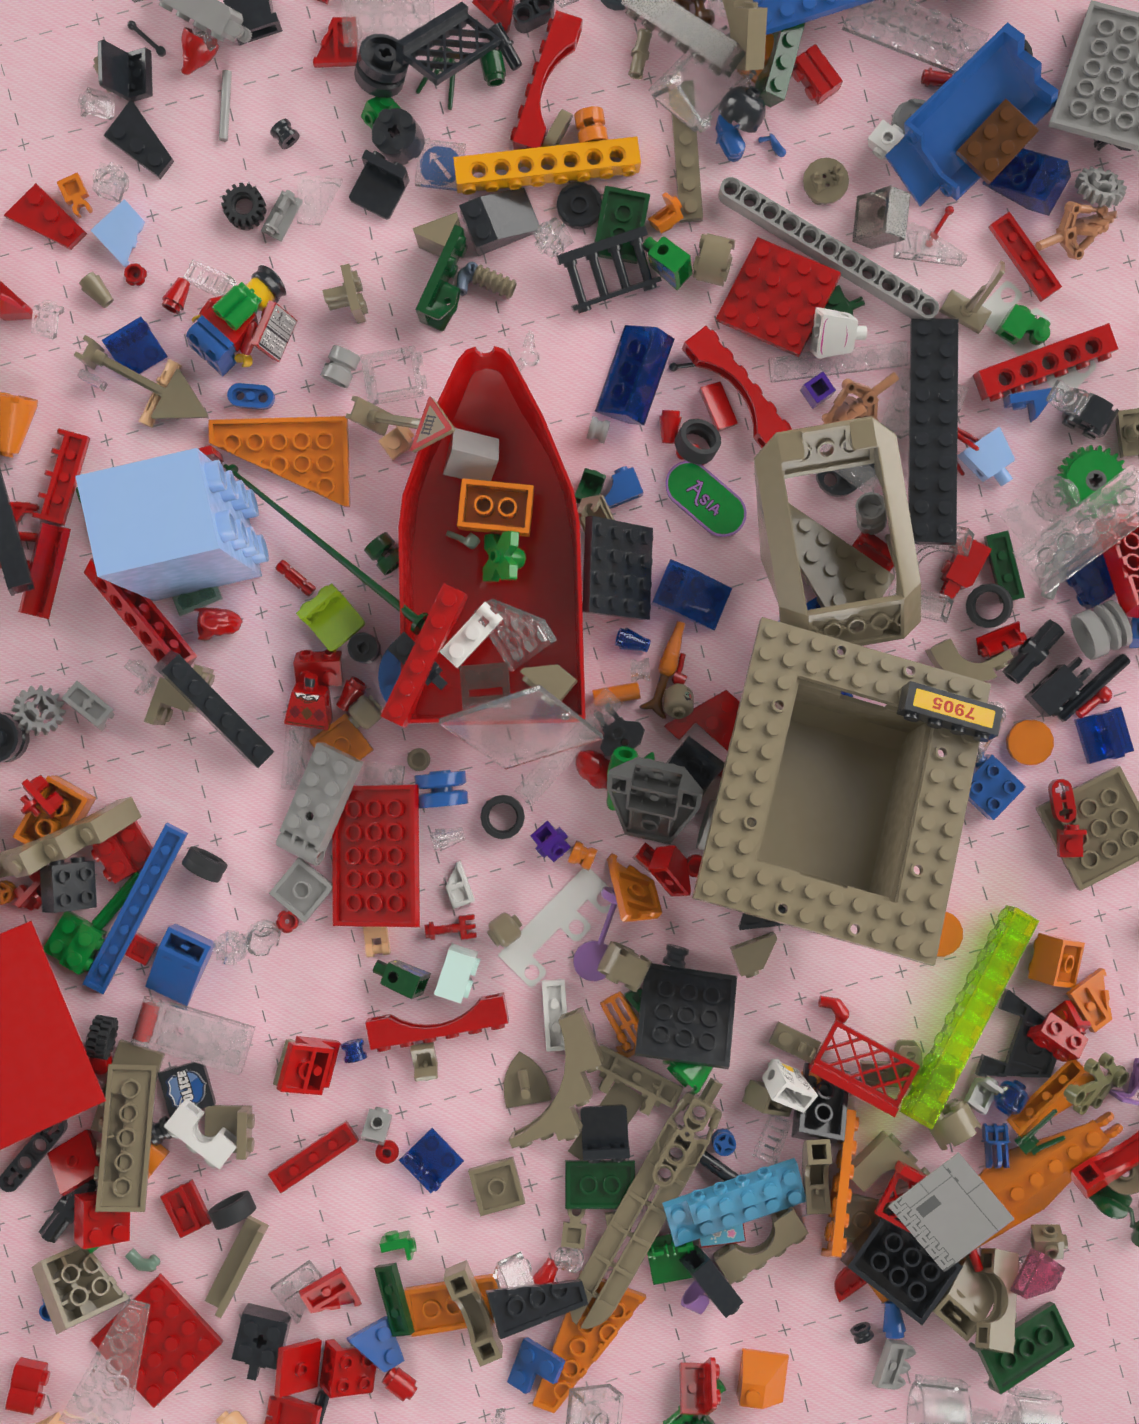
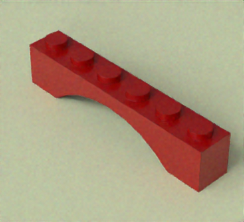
M556 10L554 18L549 19L546 29L548 36L546 40H542L539 54H541L539 62L535 61L532 75L534 78L532 84L528 83L526 87L525 97L527 99L525 105L521 104L518 111L517 119H520L518 126H514L511 132L510 140L513 141V150L543 146L547 136L546 126L541 113L543 89L554 68L566 56L576 50L582 32V18Z
M704 326L684 342L682 350L696 367L719 374L739 391L751 414L753 438L758 445L763 448L776 432L792 430L790 424L785 419L782 420L777 414L775 405L764 398L759 385L753 384L748 378L746 369L735 362L734 355L730 349L724 348L719 342L720 339L713 329L710 330L707 326Z
M443 583L380 717L401 727H407L432 666L468 599L466 593Z
M502 992L482 996L464 1014L438 1024L412 1023L392 1014L368 1018L365 1024L370 1050L377 1049V1052L390 1050L391 1046L400 1045V1048L412 1046L415 1041L423 1040V1043H430L436 1041V1037L441 1036L451 1039L458 1037L459 1033L468 1032L471 1035L480 1033L483 1028L491 1027V1030L505 1028V1024L509 1023L505 995Z
M1139 1131L1119 1145L1089 1158L1071 1170L1073 1183L1086 1199L1139 1164Z

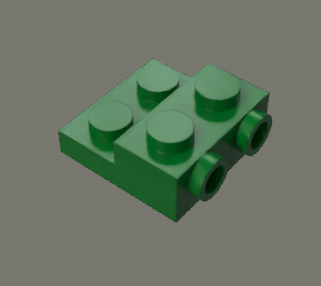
M66 911L61 916L43 950L59 960V964L80 975L90 970L94 962L93 957L97 951H100L108 932L103 929H97L91 922L76 913Z

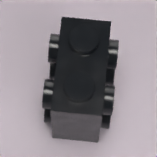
M72 857L70 862L64 863V859L53 861L40 869L42 912L59 913L97 907L95 861H85V857Z

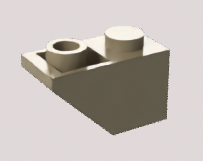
M558 664L523 668L520 671L524 675L522 680L532 688L537 685L542 689L541 695L550 703L554 701L560 703L578 681Z

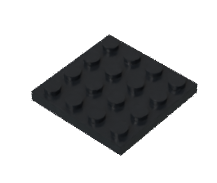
M596 516L585 517L582 612L650 620L653 528Z
M652 963L642 984L634 1055L729 1069L737 976Z

